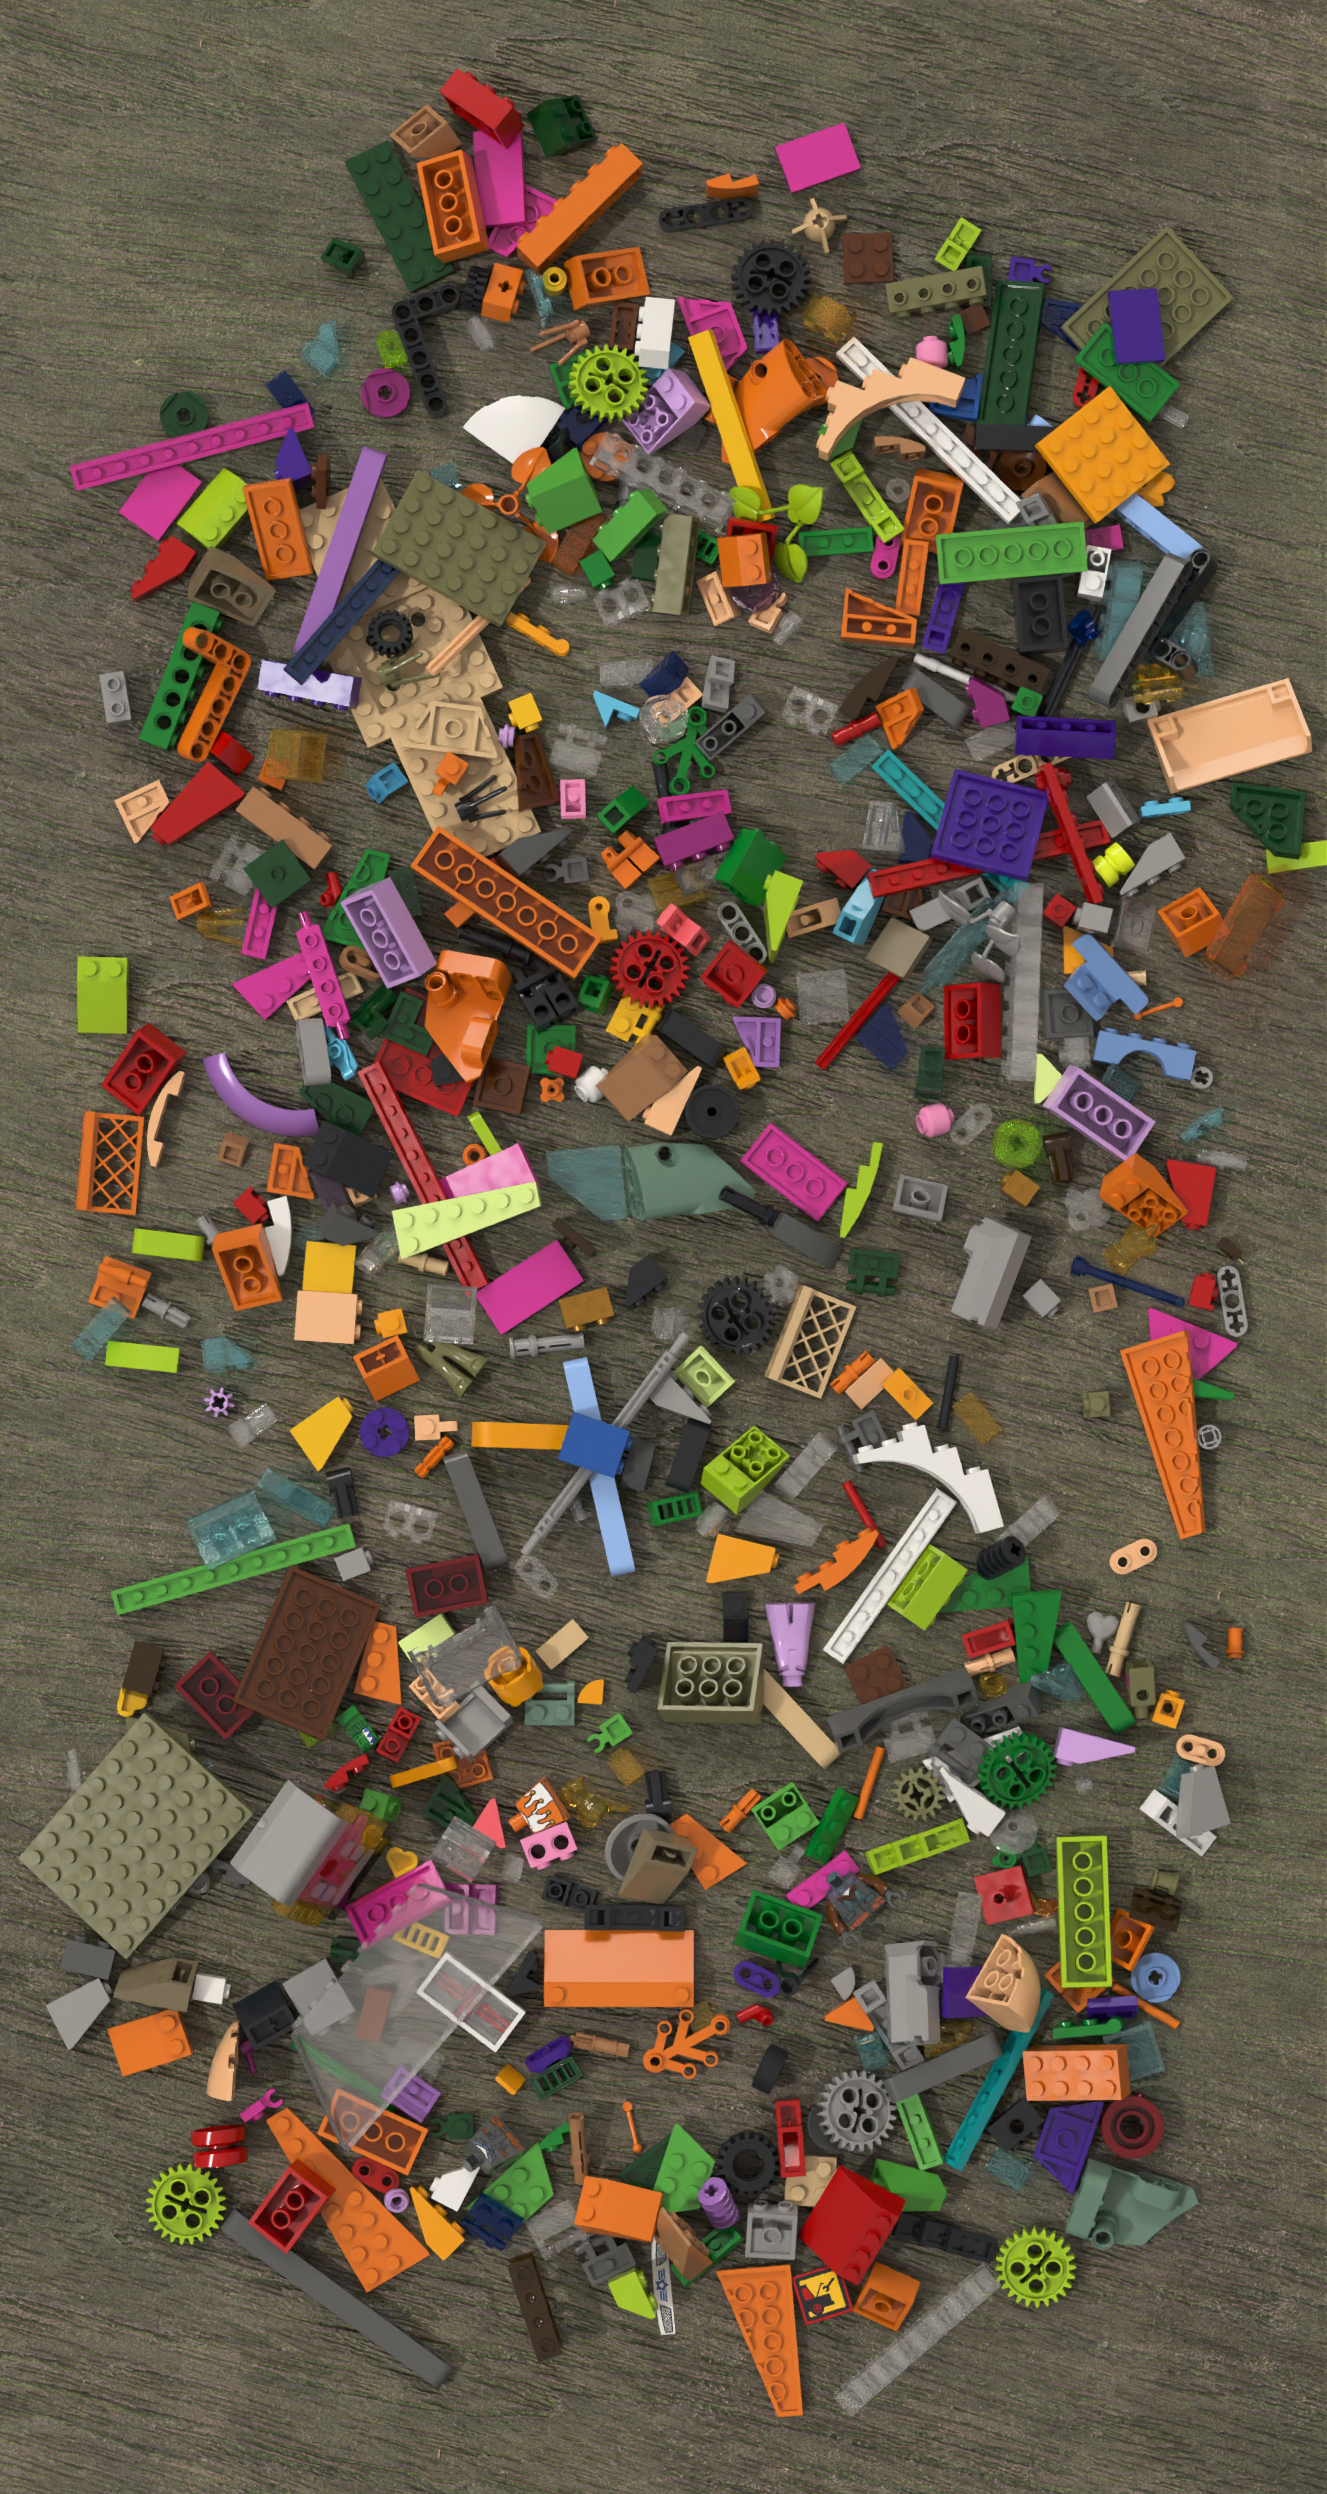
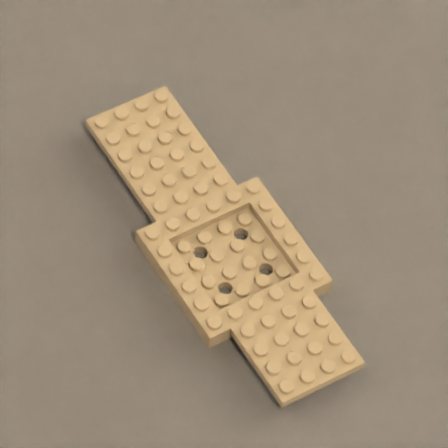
M382 478L375 493L337 606L378 560L371 553L396 510ZM349 488L329 496L326 509H316V503H313L299 510L311 554V562L317 576H319ZM400 572L327 658L333 672L362 677L358 706L350 707L355 721L369 750L392 740L432 831L434 832L437 826H440L486 858L504 850L518 838L541 833L532 810L519 813L517 777L502 744L498 743L499 737L482 702V699L502 691L503 686L479 634L440 671L439 677L401 684L397 691H390L383 685L376 668L382 666L381 663L390 658H387L385 654L383 657L380 656L378 651L375 652L373 647L366 643L369 623H372L371 619L373 617H378L377 613L382 612V614H385L386 610L394 613V610H397L400 615L402 613L406 615V619H409L410 622L415 614H422L425 617V623L420 627H416L411 623L413 630V640L411 642L414 644V647L395 661V663L398 664L419 652H422L423 656L400 668L401 676L397 679L429 673L426 670V666L473 621L468 609ZM387 626L382 630L381 637L386 642H394L400 637V630L395 626ZM431 701L481 707L498 758L493 760L455 755L468 763L470 768L457 789L449 784L440 798L432 793V789L440 779L435 775V770L446 753L403 748V742L407 739ZM492 775H496L497 778L472 798L477 800L503 786H506L507 790L477 805L479 812L475 814L503 809L506 810V814L479 819L472 823L469 820L462 822L454 804L460 802L459 798L467 795Z

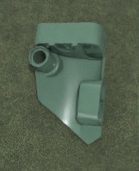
M655 1141L652 1144L624 1149L629 1206L631 1214L635 1219L645 1221L686 1213L704 1214L733 1209L735 1207L719 1199V1194L725 1185L751 1199L756 1194V1191L736 1171L705 1144ZM662 1147H664L666 1150V1154L662 1159H660L659 1151Z
M1088 2158L1071 2205L1064 2233L1085 2240H1091L1093 2245L1101 2250L1109 2249L1113 2244L1143 2246L1164 2226L1186 2210L1197 2205L1199 2200L1192 2187L1148 2172L1135 2174ZM1100 2232H1106V2233H1108L1109 2235H1107V2236H1101V2235L1098 2234V2233H1100Z

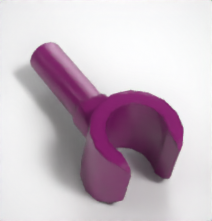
M247 2037L241 2041L240 2048L247 2059L249 2070L252 2074L256 2073L253 2057L250 2053L254 2048Z

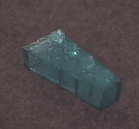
M1112 557V564L1108 565L1106 580H1109L1108 590L1104 589L1102 604H1106L1105 613L1100 614L1098 626L1099 629H1102L1101 639H1096L1094 652L1099 653V660H1106L1138 604L1144 568L1143 563L1140 561Z

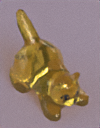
M1135 1223L1128 1225L1122 1239L1102 1252V1257L1108 1259L1109 1267L1117 1269L1118 1275H1123L1137 1258L1151 1255L1157 1246L1152 1236L1158 1230V1225L1153 1224L1146 1229Z
M584 1776L567 1781L565 1786L561 1787V1791L558 1792L561 1799L567 1805L577 1809V1819L584 1827H595L598 1821L604 1818L609 1811L626 1812L630 1810L628 1805L606 1802L604 1799L587 1792L583 1784Z

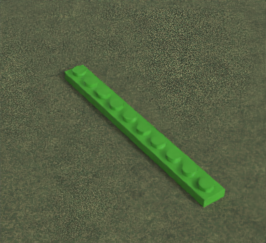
M349 1523L111 1591L116 1613L120 1615L289 1567L290 1565L356 1547V1543Z

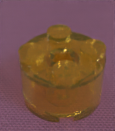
M814 292L801 316L803 327L816 333L817 329L824 332V338L834 344H838L839 340L844 342L857 314L852 312L850 316L847 307L825 295L819 299L818 292Z

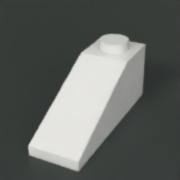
M942 1767L940 1772L962 1815L968 1822L967 1827L977 1835L982 1832L989 1837L1006 1812L1003 1808H1000L998 1803L993 1804L989 1797L987 1798L983 1793Z
M1154 1789L1139 1809L1177 1837L1178 1806ZM1207 1831L1179 1840L1200 1856H1203L1216 1839V1836Z

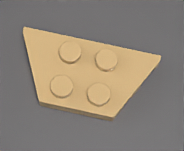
M431 701L402 746L408 749L447 753L449 751L455 755L497 760L498 758L481 707Z

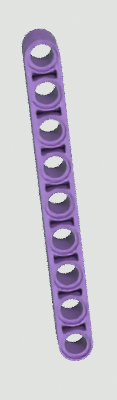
M365 446L362 449L295 643L294 654L302 648L337 607L387 461L388 454Z

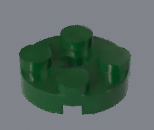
M186 391L174 393L163 402L160 408V421L167 435L175 438L205 430L209 423V412L204 400L197 394ZM188 410L191 419L188 422H180L179 412L185 413Z

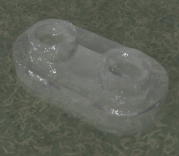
M982 1103L973 1105L952 1125L950 1130L951 1140L959 1146L969 1144L991 1122V1109ZM976 1112H982L984 1114V1119L982 1121L976 1120ZM964 1129L967 1133L966 1137H958L957 1131Z
M532 1555L529 1557L522 1556L517 1561V1574L536 1595L541 1598H549L556 1593L558 1588L556 1578L536 1557ZM529 1562L533 1565L531 1572L524 1570L525 1563ZM542 1581H548L550 1583V1588L548 1590H543L540 1585Z

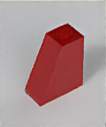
M1167 1159L1165 1161V1168L1170 1187L1188 1210V1214L1179 1219V1221L1186 1224V1229L1200 1231V1227L1207 1226L1216 1167Z

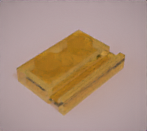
M694 866L647 879V885L649 886L658 915L666 910L671 903L680 909L705 901Z

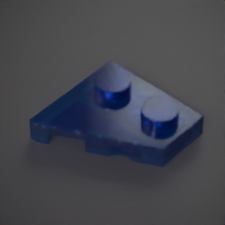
M1045 298L1041 325L1080 353L1081 350L1060 327L1084 304Z
M886 1002L855 1039L892 1071L908 1053V1050L891 1012L890 1005Z

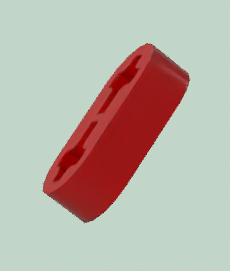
M1082 368L1079 370L1072 395L1073 404L1079 409L1095 398L1099 384L1093 377L1090 380V384L1085 383L1087 376L1083 374L1085 370ZM1083 388H1088L1087 397L1090 400L1080 403V398L1077 395L1082 394Z

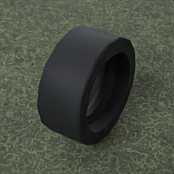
M770 2044L757 2069L751 2086L766 2094H770L785 2064L788 2051Z

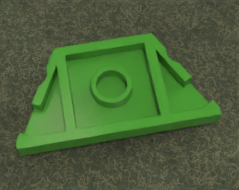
M676 2122L653 2191L664 2194L661 2208L664 2207L669 2213L672 2210L674 2212L700 2209L701 2203L698 2199V2193L706 2180L710 2179L715 2159Z
M537 2141L520 2159L515 2161L467 2206V2209L511 2227L518 2228L554 2195L539 2142Z

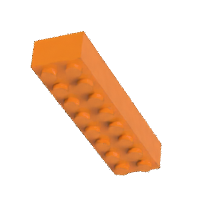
M437 826L410 866L411 870L573 980L579 975L602 941V936L440 826Z

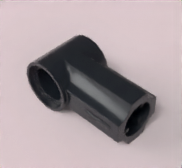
M347 1467L326 1472L329 1491L333 1495L338 1519L358 1515L351 1468Z
M665 1771L644 1773L647 1797L645 1799L646 1814H654L664 1820L672 1819Z

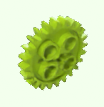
M605 344L603 351H600L596 345L593 354L587 349L585 351V358L580 355L578 356V364L573 363L572 370L574 372L569 374V379L573 381L569 382L568 388L574 389L570 393V398H577L574 405H583L582 414L590 411V419L595 415H599V422H602L604 417H608L609 423H612L615 416L621 422L623 414L628 418L631 417V409L636 412L639 411V404L644 403L645 398L643 396L647 395L648 392L645 386L648 385L649 380L643 378L646 376L647 371L644 369L639 370L641 368L638 366L639 361L634 363V354L628 357L626 356V348L620 353L618 352L617 345L614 346L613 350H609L608 345ZM605 365L609 370L600 371L597 366ZM627 376L631 381L623 382L619 377ZM593 385L598 390L595 392H591L586 388V386ZM615 396L619 398L620 401L614 403L611 402L608 399V397Z
M179 2163L178 2171L169 2166V2175L163 2171L160 2172L162 2181L154 2179L153 2183L157 2188L148 2189V2192L153 2195V2197L146 2198V2202L152 2204L151 2207L146 2209V2212L153 2213L149 2222L157 2221L158 2224L154 2230L162 2228L164 2230L161 2235L162 2238L170 2234L171 2243L176 2237L179 2238L180 2245H183L185 2238L189 2239L191 2245L194 2244L195 2237L202 2242L204 2240L203 2233L210 2237L213 2233L210 2227L215 2229L220 2227L215 2220L224 2219V2216L219 2213V2211L226 2210L227 2206L220 2204L221 2201L227 2198L225 2195H219V2192L224 2187L215 2186L219 2178L210 2179L211 2170L203 2174L201 2173L202 2168L193 2170L192 2163H189L187 2169H184L182 2163ZM180 2181L184 2183L186 2187L185 2192L182 2194L175 2193L172 2187L174 2182ZM200 2190L206 2191L209 2195V2200L205 2203L199 2202L196 2199V2192ZM165 2195H171L180 2201L188 2198L190 2199L189 2204L205 2208L207 2213H203L190 2206L185 2210L182 2203L166 2199ZM166 2205H173L177 2211L176 2216H166L163 2211ZM189 2214H196L200 2218V2224L197 2226L189 2225L187 2216Z
M1036 2225L1033 2226L1030 2233L1026 2227H1023V2235L1014 2231V2240L1009 2237L1006 2238L1005 2242L1008 2247L1005 2245L1000 2246L999 2250L1003 2254H997L996 2260L1002 2263L996 2264L995 2270L1002 2271L997 2275V2280H1005L1001 2288H1010L1008 2297L1016 2294L1017 2303L1023 2298L1026 2299L1025 2304L1027 2307L1031 2301H1034L1036 2308H1038L1040 2301L1049 2306L1050 2298L1057 2303L1059 2300L1058 2293L1066 2296L1067 2292L1064 2287H1072L1073 2283L1068 2279H1075L1076 2274L1070 2270L1076 2269L1077 2263L1070 2262L1075 2258V2253H1067L1071 2245H1062L1064 2236L1056 2239V2231L1054 2230L1048 2235L1046 2234V2227L1041 2232H1038ZM1034 2244L1041 2247L1042 2252L1033 2254L1030 2252L1029 2247ZM1048 2251H1051L1052 2254L1041 2262L1040 2269L1035 2268L1025 2282H1021V2278L1031 2271L1032 2264L1037 2265ZM1020 2262L1025 2266V2269L1020 2272L1015 2271L1012 2268V2264ZM1049 2262H1056L1060 2265V2269L1051 2271L1047 2264ZM1038 2279L1042 2281L1043 2287L1034 2288L1030 2282Z

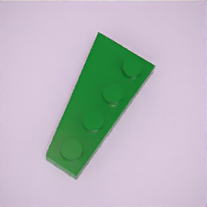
M366 849L322 929L325 940L346 946H357L366 950L340 902L357 890L384 880L391 858L390 854Z
M1025 1556L1023 1564L994 1580H986L978 1573L966 1576L963 1582L956 1586L951 1593L949 1602L941 1607L938 1613L1013 1607L1012 1593L1031 1591L1028 1556Z

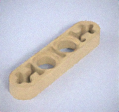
M1021 755L995 767L991 778L996 779L999 770H1002L1003 773L1011 771L1009 765L1013 764L1014 772L1019 777L1014 778L1013 773L1007 776L1006 781L1015 784L1038 773L1037 768L1046 763L1041 760L1040 756ZM1055 756L1054 760L1051 762L1052 766L1058 765L1073 757L1059 758ZM1025 759L1031 762L1032 769L1030 772L1022 773L1018 769V763L1021 760Z

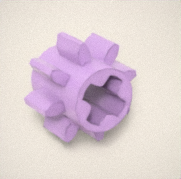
M222 1387L219 1393L211 1389V1398H204L210 1405L206 1412L214 1410L215 1418L219 1416V1412H223L224 1415L228 1416V1407H235L234 1404L229 1402L233 1394L224 1395V1388ZM216 1396L221 1399L225 1398L226 1401L223 1402V1409L213 1406L216 1402Z

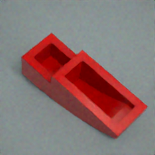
M1014 1618L961 1635L968 1658L970 1659L1016 1644Z
M800 2098L776 2099L775 2111L781 2178L806 2176Z

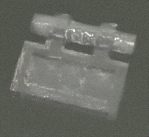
M560 722L558 732L567 734L566 740L555 739L549 763L596 777L603 752L594 750L596 743L605 746L608 736L599 734L597 730L592 729L588 731L578 728V725L573 723L568 725ZM574 737L587 740V747L573 744Z
M232 834L229 841H225L222 846L224 850L219 859L212 864L211 867L213 869L209 877L218 881L221 874L228 876L224 886L246 898L253 882L243 868L265 851L249 842L246 843L243 850L237 848L241 838ZM233 854L239 858L231 870L226 865Z
M927 1711L903 1716L880 1728L881 1732L891 1729L892 1736L883 1739L890 1763L927 1753L936 1740L931 1725L922 1728L920 1725L921 1720L929 1718ZM912 1723L914 1730L900 1734L898 1727Z

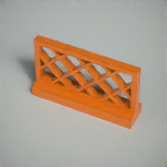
M92 1111L84 1112L76 1211L136 1215L144 1117ZM99 1118L110 1119L115 1125V1128L106 1136L99 1129ZM115 1120H124V1121L121 1122V1123L118 1125ZM127 1121L138 1122L137 1133L129 1138L121 1126ZM117 1129L127 1140L118 1149L107 1139ZM98 1133L102 1137L99 1142H97ZM137 1136L136 1145H135V1144L132 1142V1140ZM103 1141L114 1151L104 1160L96 1153L97 1146ZM130 1143L136 1152L135 1157L127 1163L118 1151ZM116 1154L125 1166L114 1174L105 1162ZM96 1158H97V1159L99 1160L100 1164H98V1165L95 1167V1162H96ZM135 1161L133 1170L130 1164ZM103 1165L111 1177L100 1185L94 1178V1174ZM126 1167L133 1174V1182L127 1187L116 1177ZM114 1178L123 1190L114 1198H111L103 1187ZM94 1183L98 1186L95 1191H93ZM133 1185L131 1195V1193L127 1189H129ZM101 1190L109 1199V1202L103 1207L92 1206V1197ZM125 1192L131 1199V1210L120 1209L114 1200ZM111 1203H112V1204L114 1205V1207H115V1208H106V1207H107L108 1205H110Z

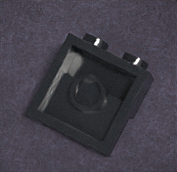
M642 1635L639 1643L634 1641L627 1653L631 1657L629 1662L637 1666L636 1670L630 1669L624 1681L628 1683L626 1689L633 1693H636L658 1651V1648L654 1646L656 1641L645 1635Z

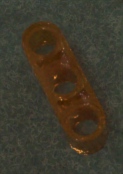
M600 512L572 524L552 558L550 565L572 577L579 566V561L583 560L593 542L592 539L598 534L597 530L604 523L607 516Z

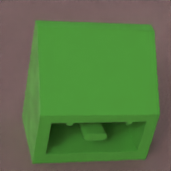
M793 1782L751 1808L778 1851L820 1824Z

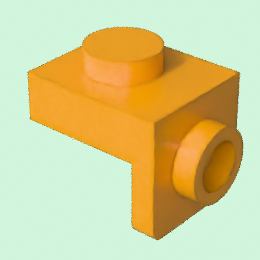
M745 1047L723 1057L728 1071L739 1090L749 1089L761 1080Z

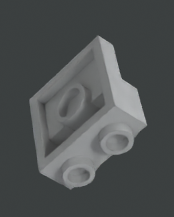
M761 2199L748 2203L745 2257L795 2260L798 2206H793L789 2201H781L778 2205H771Z

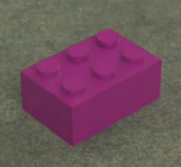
M723 811L654 838V845L665 871L670 869L671 873L685 868V863L693 860L694 864L708 859V854L716 851L717 855L727 852L734 843L733 834Z

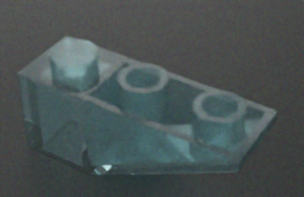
M268 1467L256 1486L257 1489L322 1529L326 1527L336 1511L334 1506L271 1467Z

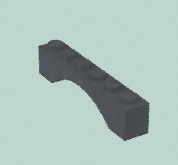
M966 1667L826 1717L831 1737L839 1754L864 1745L880 1728L903 1716L929 1710L958 1711L978 1704L979 1700L975 1685Z

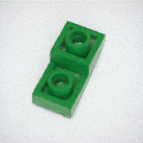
M960 314L952 316L950 324L947 325L950 338L956 339V341L949 343L948 363L949 365L954 364L956 371L961 369L965 350V335Z
M569 2120L551 2130L539 2142L540 2150L546 2148L547 2152H551L561 2148L560 2144L565 2142L563 2133L567 2132L568 2136H570Z

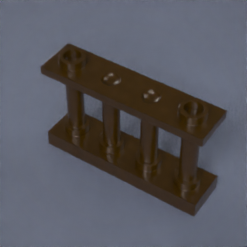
M533 2251L509 2258L510 2265H507L538 2362L562 2355L560 2348H563V2344Z

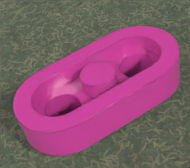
M898 535L891 539L893 542L891 546L884 545L877 536L870 565L871 573L875 578L885 580L893 575L900 547ZM881 562H885L888 568L886 570L879 569L878 564Z

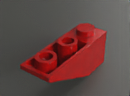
M172 535L169 540L164 539L157 550L160 553L155 561L151 559L144 569L146 574L141 581L137 580L130 590L133 593L131 599L137 602L185 576L197 558V552Z

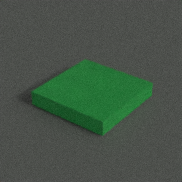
M527 1024L526 1066L533 1067L531 1074L559 1075L548 1071L549 1065L545 1064L548 1051H553L554 1047L558 1046L576 1052V1025H554L538 1034L534 1024Z

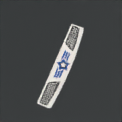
M653 2239L652 2275L654 2296L658 2303L656 2311L661 2335L675 2334L669 2258L657 2241Z

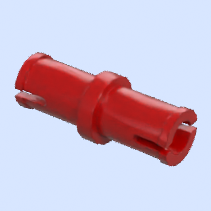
M872 712V714L857 721H850L849 725L830 733L835 746L839 747L854 738H862V734L881 726V722L877 714Z

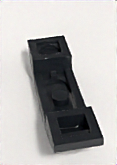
M585 1904L584 1930L684 1932V1906Z

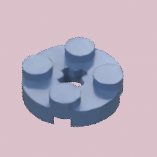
M1149 1952L1139 1958L1133 1972H1130V1982L1134 1991L1141 1998L1154 2003L1163 2002L1176 1992L1180 1984V1971L1177 1964L1168 1955L1160 1952ZM1153 1970H1156L1158 1974H1162V1978L1158 1979V1984L1148 1980V1976L1152 1975Z

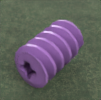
M711 2177L706 2180L698 2193L699 2202L714 2228H728L741 2217L740 2211L726 2183L722 2179Z

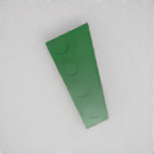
M1062 1590L1012 1593L1020 1684L1033 1680L1037 1687L1045 1686Z

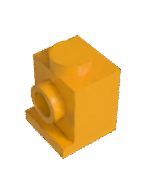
M1166 1689L1165 1694L1160 1692L1150 1720L1176 1729L1185 1700L1179 1699L1181 1694ZM1166 1703L1172 1705V1710L1168 1713L1163 1710V1706Z

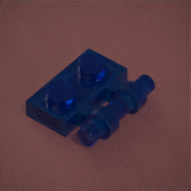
M482 2192L468 2212V2215L473 2217L474 2220L470 2221L463 2217L459 2225L466 2229V2233L472 2237L475 2235L485 2241V2245L488 2247H494L502 2251L506 2243L500 2240L499 2237L503 2236L510 2240L522 2225L524 2218ZM481 2224H484L493 2231L489 2233L480 2226Z

